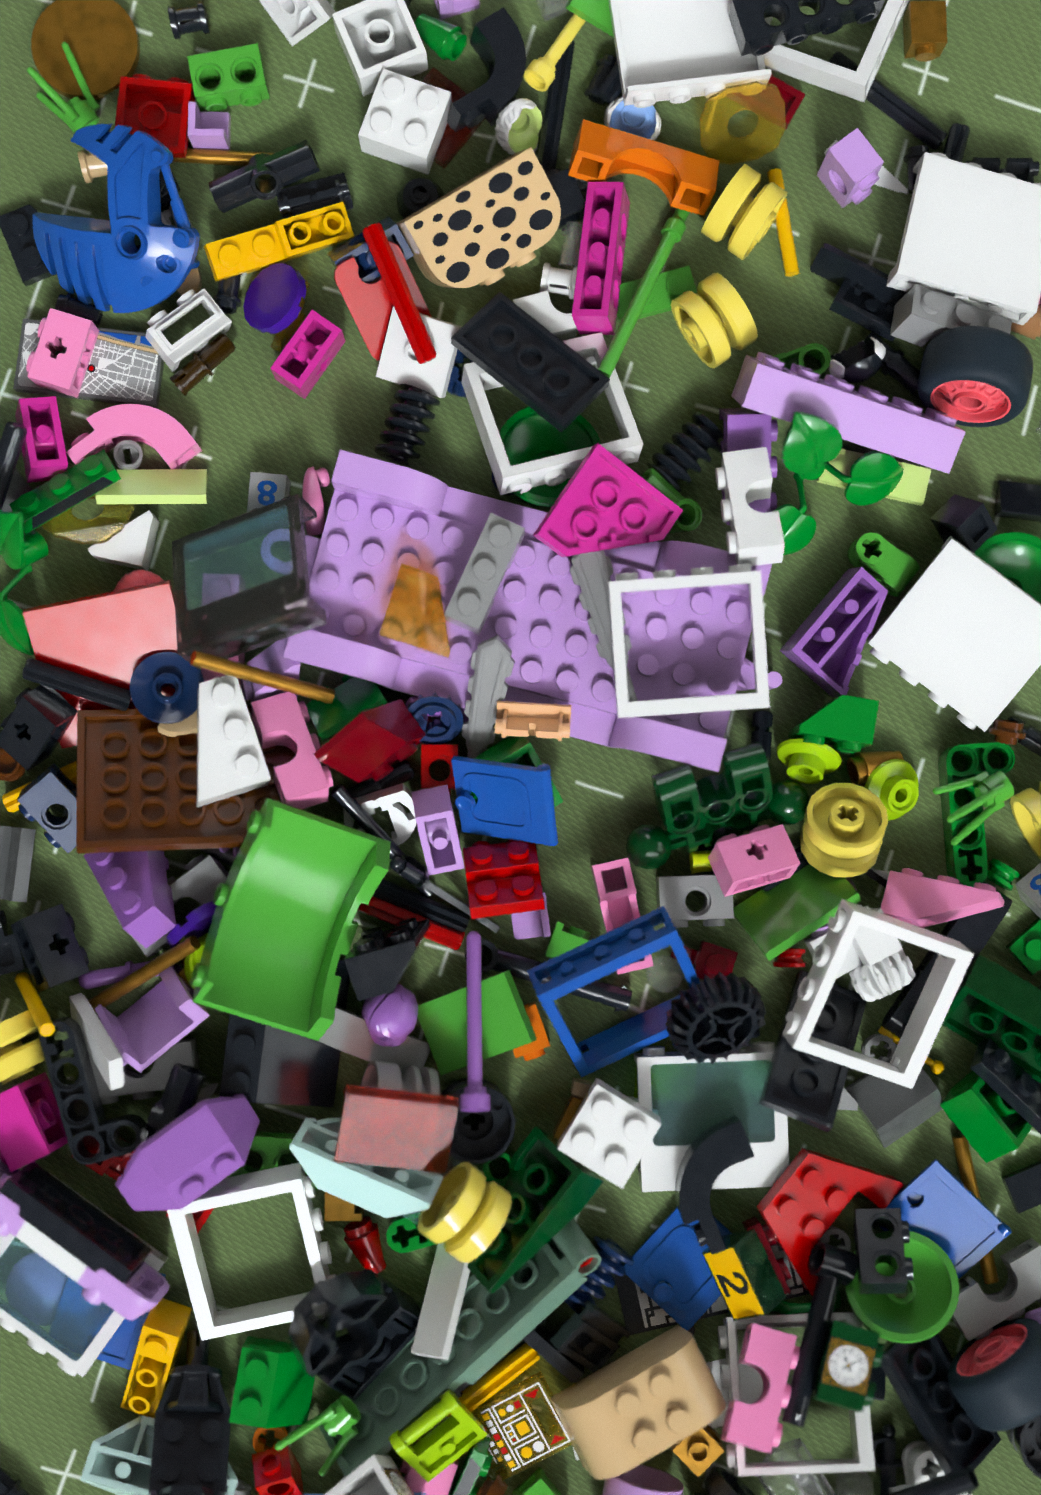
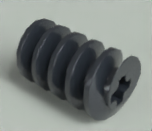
M400 384L403 390H398L394 394V398L398 403L390 405L389 412L394 417H388L384 421L385 426L389 430L382 431L379 435L385 444L376 445L374 450L378 455L390 461L408 466L410 465L408 459H420L421 457L420 454L413 450V446H425L426 443L418 436V432H430V428L422 422L423 419H435V414L427 409L428 405L439 406L440 401L423 389L408 384Z
M699 412L692 415L693 423L686 422L682 425L683 433L676 432L672 435L673 444L666 442L662 445L663 454L657 452L652 455L653 464L647 463L649 469L654 468L679 493L682 491L677 482L679 478L687 483L692 481L687 472L689 468L697 473L702 471L697 461L699 458L707 463L712 461L707 451L709 448L718 453L722 451L717 440L719 438L723 439L724 435L708 417Z

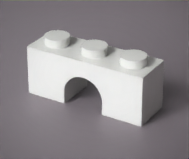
M767 447L722 452L721 467L715 468L717 489L724 490L726 498L721 500V513L723 522H730L731 532H726L729 555L735 554L737 565L751 564V566L781 563L785 543L779 511L762 513L753 510L748 505L755 500L771 497L773 478Z

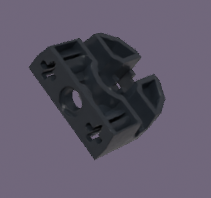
M365 1268L363 1271L344 1272L328 1281H319L294 1308V1317L288 1332L292 1351L307 1374L312 1377L317 1374L328 1386L355 1401L415 1336L421 1309L413 1297L370 1269ZM324 1302L328 1309L322 1315V1318H319L313 1314L314 1311L311 1306L314 1303L320 1305ZM405 1323V1324H407L408 1326L412 1327V1329L409 1330L407 1327H405V1326L402 1325V1324ZM347 1329V1334L336 1337V1330ZM382 1344L380 1351L377 1354L373 1355L374 1353H376V1351ZM352 1379H355L356 1381L360 1382L361 1384L358 1385L356 1382L352 1381Z

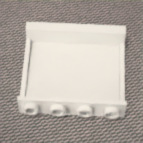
M608 0L624 106L634 105L636 108H646L654 105L656 102L670 100L671 103L679 104L689 101L691 97L705 96L707 99H718L727 93L740 91L743 95H751L766 88L772 72L771 69H765L763 55L753 56L751 53L741 56L728 16L732 0Z
M925 152L913 168V172L917 173L897 263L889 273L886 286L908 292L917 283L1012 320L1013 323L1024 325L1036 314L1041 294V183L1026 182L1017 179L1015 175L1010 173L992 172L983 169L982 166L976 163H962L951 160L942 153Z
M950 536L941 547L942 550L876 633L869 637L868 644L872 646L870 653L884 664L892 661L900 667L899 675L913 686L920 682L929 689L928 697L939 706L945 708L949 704L957 710L959 714L956 717L964 725L972 730L978 726L985 732L1041 665V603Z

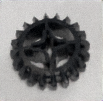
M718 972L714 978L710 979L705 975L700 983L696 984L691 981V988L688 990H679L680 998L671 1000L672 1008L666 1012L667 1022L665 1023L667 1033L674 1048L684 1055L687 1060L695 1059L700 1064L709 1059L710 1063L713 1064L717 1058L723 1057L727 1060L728 1055L732 1053L739 1054L743 1046H751V1038L760 1036L759 1028L766 1024L764 1020L766 1010L759 991L744 976L737 977L734 972L724 976L721 972Z

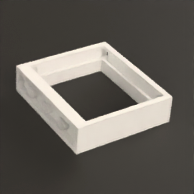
M909 0L887 1L856 71L782 45L774 46L771 51L763 54L765 68L864 102ZM767 17L765 21L770 25L773 17Z
M602 332L563 341L590 364L595 365L597 369L608 349ZM474 362L464 364L462 385L500 495L520 491V494L529 491L532 487L544 484L555 486L571 478L592 446L510 466L485 394V390L502 387L503 385ZM614 368L609 378V386L604 391L622 439L600 445L624 464L638 462L643 442Z
M751 564L728 566L729 573L714 574L713 567L692 568L691 576L676 577V570L653 571V578L638 579V573L615 574L616 581L608 582L618 718L770 707L761 571H751ZM736 584L749 585L756 692L628 701L621 593Z
M842 899L835 916H830L828 931L823 943H820L814 951L812 968L808 977H805L799 985L798 999L793 1011H790L785 1017L788 1022L782 1035L794 1049L912 1089L974 954L957 940ZM859 925L939 953L890 1063L810 1036Z
M300 1163L225 1178L182 1210H167L201 1340L291 1322L294 1317V1308L309 1292L218 1311L192 1212L292 1191L315 1285L319 1281H328L336 1277V1274L330 1275L328 1264L332 1263L328 1241L322 1242L319 1232L324 1230L322 1213L320 1208L314 1209L311 1199L316 1196L315 1185L310 1177L306 1176L305 1170ZM324 1302L320 1305L314 1303L311 1306L314 1311L313 1314L316 1316L323 1315L328 1309Z
M853 1312L832 1313L830 1322L836 1320L862 1328V1324ZM808 1314L749 1316L738 1319L726 1317L723 1319L724 1326H718L719 1349H725L726 1365L720 1366L722 1388H728L729 1401L736 1400L742 1402L737 1330H745L746 1326L752 1323L768 1328L805 1327ZM726 1404V1408H725V1410L723 1411L724 1421H725V1417H726V1412H727L728 1404ZM864 1406L863 1412L849 1410L853 1458L747 1463L746 1447L732 1443L726 1444L727 1467L734 1468L735 1476L875 1471L870 1406Z

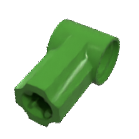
M654 468L647 469L641 475L643 479L683 509L681 523L677 519L668 533L692 531L700 525L702 510L696 501L684 498Z

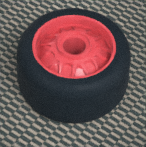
M960 326L948 329L935 336L925 349L918 379L919 398L926 408L929 407L948 414L947 416L957 419V425L992 427L1004 424L1017 417L1026 406L1033 375V359L1028 348L1019 339L1002 330L985 326Z
M1017 1318L993 1326L994 1330L991 1334L979 1340L973 1339L964 1346L955 1356L949 1367L948 1382L954 1396L972 1422L983 1430L994 1432L1010 1430L1031 1421L1041 1414V1324L1032 1319Z

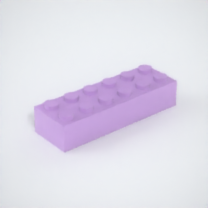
M758 352L756 358L749 355L745 356L732 393V397L742 407L791 423L794 412L812 414L833 424L840 432L843 440L948 474L950 473L965 435L964 430L955 426L957 419L927 407L925 413H922L923 408L894 396L892 402H889L888 396L866 386L860 385L858 391L853 390L854 385L829 374H826L824 380L819 379L820 374L796 363H792L790 369L784 367L785 363L780 361L779 358L766 353Z

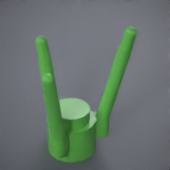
M63 42L61 46L85 100H81L77 96L66 103L34 68L28 67L27 72L51 99L42 92H38L36 97L75 133L78 129L98 124L100 118L95 112L101 106L93 98L69 44Z
M983 771L974 777L933 789V793L938 795L978 785L974 789L976 799L947 817L949 823L965 816L981 805L987 807L951 839V845H957L994 812L1005 807L1004 801L1014 796L1013 786L1003 772L997 771L989 776L986 771Z
M343 1395L325 1409L324 1412L299 1426L284 1439L277 1442L275 1449L281 1450L322 1424L331 1436L342 1435L319 1470V1475L325 1476L347 1443L358 1434V1430L354 1425L361 1420L360 1412L354 1402Z

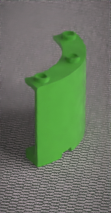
M267 798L259 811L254 810L251 813L246 828L248 833L237 853L225 884L220 883L215 891L213 904L217 906L208 931L201 961L194 967L190 979V985L195 986L192 1002L319 1041L334 1022L341 977L336 976L335 972L340 954L347 956L358 928V923L353 921L360 904H369L375 890L389 870L391 842Z

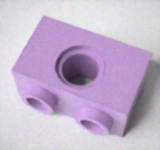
M856 128L828 149L817 176L843 209L852 201L855 205L859 204L872 193L871 187L879 180L878 173L884 161L861 131Z
M448 785L411 792L428 875L465 868Z

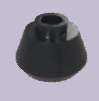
M416 178L410 180L398 193V211L402 218L405 219L444 196V192L437 183L430 179Z

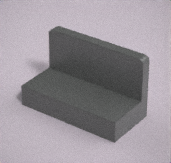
M0 825V899L27 903L35 829Z

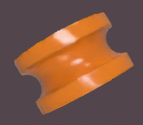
M257 1427L253 1436L255 1451L258 1453L274 1448L277 1443L275 1441L273 1447L266 1446V1439L261 1438V1433L266 1436L268 1430L275 1431L274 1437L282 1440L288 1435L286 1427L267 1429Z

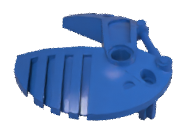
M113 124L91 125L76 130L70 141L81 146L107 165L110 220L34 213V240L51 275H56L57 272L59 284L68 293L74 294L75 288L80 302L88 305L92 304L93 299L96 309L102 311H110V305H112L114 313H130L148 309L170 297L184 282L190 270L196 269L199 266L200 262L195 258L198 254L200 235L195 228L191 227L183 200L179 196L169 165L173 161L172 152L159 140L141 130L136 131L133 135L129 134L133 127L117 125L112 131H109ZM160 170L171 199L170 205L177 226L162 223ZM136 234L141 241L140 250L137 249L134 243Z

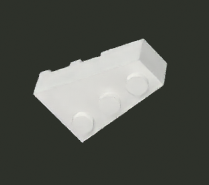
M229 675L199 683L196 808L267 786L271 780L238 679Z

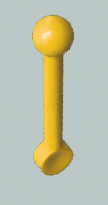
M881 1026L878 1032L889 1037L898 1045L900 1039ZM927 1056L924 1063L930 1066L934 1074L944 1072L945 1066L942 1061H934Z

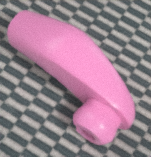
M310 467L304 475L302 502L307 535H320L323 533L325 526L324 501L320 487H327L330 484V477L326 468L315 470L314 467Z

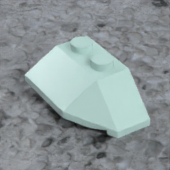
M305 1118L290 1145V1150L318 1189L384 1218L428 1210L443 1180L442 1175L435 1171L431 1162L419 1147L410 1143L405 1145L399 1144L394 1136H391L387 1142L361 1139L358 1135L357 1120L352 1118H326L321 1120Z
M141 1415L105 1436L94 1440L80 1481L116 1495H150L149 1483L155 1418ZM228 1462L226 1495H234L238 1478Z

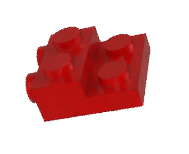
M134 74L132 77L120 76L115 127L117 125L133 127L129 133L131 135L138 130L148 133L165 145L172 152L173 157L186 158L189 140L188 102L196 101L192 83L175 77L163 81L153 80L150 76L144 74Z
M510 839L505 843L498 844L478 841L471 847L463 848L471 919L545 909L536 843Z

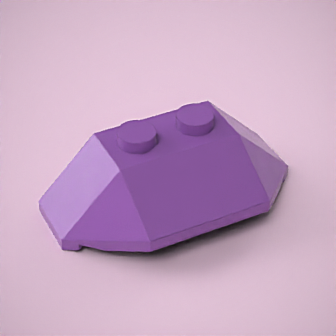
M243 1093L236 1094L234 1097L202 1100L140 1144L127 1163L123 1176L118 1178L115 1185L133 1211L182 1210L245 1164L260 1120Z

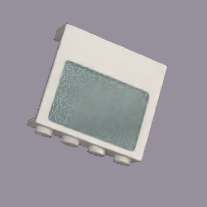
M774 1042L752 1043V1048L740 1049L739 1054L732 1053L728 1055L727 1060L723 1057L717 1058L713 1064L709 1059L700 1064L695 1059L687 1060L678 1051L665 1052L664 1046H647L643 1048V1053H634V1061L637 1064L638 1103L660 1116L662 1123L640 1159L641 1170H638L639 1186L642 1192L675 1191L681 1160L692 1142L712 1125L735 1115L738 1116L743 1124L755 1156L725 1169L715 1180L712 1189L772 1187L789 1166L788 1119L786 1115L758 1104L774 1053Z
M73 1190L75 1193H77L83 1199L88 1201L90 1204H92L94 1207H96L98 1210H100L114 1222L119 1224L121 1227H123L125 1230H127L129 1233H131L145 1245L150 1247L152 1251L149 1253L144 1262L151 1266L153 1269H155L157 1272L160 1271L165 1262L168 1260L167 1256H165L163 1253H161L156 1248L151 1246L149 1243L144 1241L142 1238L137 1236L135 1233H133L131 1230H129L124 1225L119 1223L117 1220L112 1218L110 1215L105 1213L103 1210L98 1208L96 1205L91 1203L89 1200L84 1198L78 1192ZM10 1233L8 1236L0 1235V1325L10 1332L15 1333L18 1330L28 1337L27 1344L41 1354L48 1352L59 1360L57 1365L71 1376L79 1374L84 1377L125 1318L104 1302H101L100 1305H95L87 1301L81 1294L84 1287Z

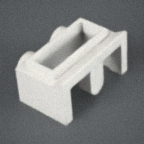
M205 288L197 294L193 289L187 291L176 301L179 307L169 314L162 310L147 322L150 328L147 329L145 337L172 372L179 367L180 361L193 351L198 353L207 346L208 341L219 332L225 334L230 329L232 321L223 313ZM202 304L211 317L171 345L162 331Z

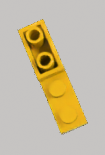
M340 202L276 221L272 225L207 243L204 245V249L217 282L243 273L255 272L272 264L283 263L336 245L355 236L344 203Z

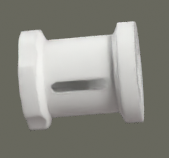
M544 262L540 292L548 290V293L568 295L570 300H574L577 267H574L573 270L551 267L550 263Z

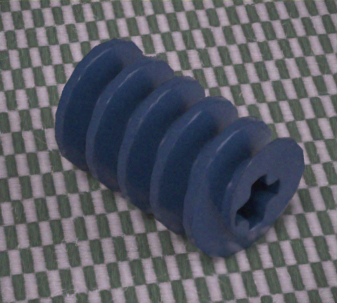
M596 1235L593 1239L598 1247L596 1251L601 1256V1263L596 1270L586 1275L588 1280L565 1300L569 1307L579 1315L584 1310L583 1308H586L583 1304L586 1300L596 1305L592 1296L603 1299L606 1296L602 1284L610 1288L616 1285L612 1273L621 1277L626 1273L621 1261L629 1265H633L635 1262L625 1249L610 1237L603 1239Z

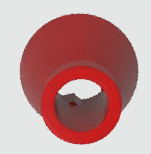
M369 1216L363 1217L362 1221H352L347 1224L343 1229L346 1235L344 1241L363 1268L370 1269L377 1274L383 1271L387 1264L383 1256L378 1224L373 1223Z

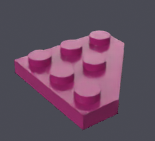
M598 443L592 446L533 536L561 557L664 540L683 509Z

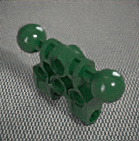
M759 742L724 752L722 757L723 772L719 775L706 776L695 782L688 764L652 775L656 807L667 831L653 824L640 825L632 830L628 836L626 853L635 866L643 869H657L666 863L671 855V850L685 846L687 852L691 853L697 851L698 845L704 844L706 848L710 846L714 848L716 841L729 834H736L737 837L742 836L743 831L749 830L750 832L754 828L759 827L758 822L770 818L773 822L781 825H795L805 817L806 808L810 801L808 792L800 783L792 780H780L771 785L767 758Z

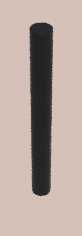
M342 784L332 790L331 795L366 833L391 842L390 860L393 857L405 855ZM417 888V890L425 897H429L433 894V892H431L427 888Z

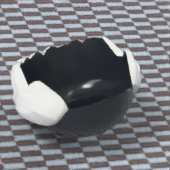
M868 337L857 345L850 346L847 351L842 350L841 353L831 355L828 367L830 375L844 379L849 383L867 381L880 369L886 348L874 337Z

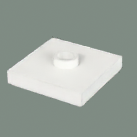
M393 306L376 377L397 384L412 385L429 392L433 396L444 398L458 350L451 344V338L462 326L419 313L437 353L434 360L425 364H419Z

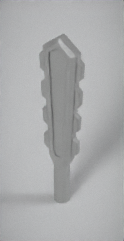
M604 550L574 555L571 559L572 567L569 570L574 584L581 588L582 592L579 595L582 608L590 613L591 617L588 620V625L591 633L598 636L599 642L596 648L599 657L606 659L607 664L614 671L608 582L611 581L610 576L614 572L611 559L605 556ZM622 611L623 626H624V625L626 624V622H625L624 613H623V611ZM624 634L628 701H637L627 666L628 651L631 649L629 636Z
M499 635L479 643L478 648L472 652L471 667L475 672L474 675L469 677L467 690L472 696L471 699L466 701L464 713L469 720L463 724L462 736L466 739L468 750L467 758L474 759L479 756L495 740L496 734L493 724L497 716V701H502L506 697L508 684L505 682V678L511 676L515 662L511 657L512 650Z

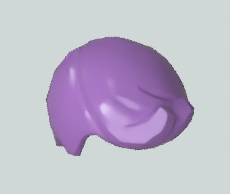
M398 984L391 993L365 1000L362 1008V1017L366 1021L369 1034L374 1043L383 1047H397L413 1031L418 1018V1004L411 990Z

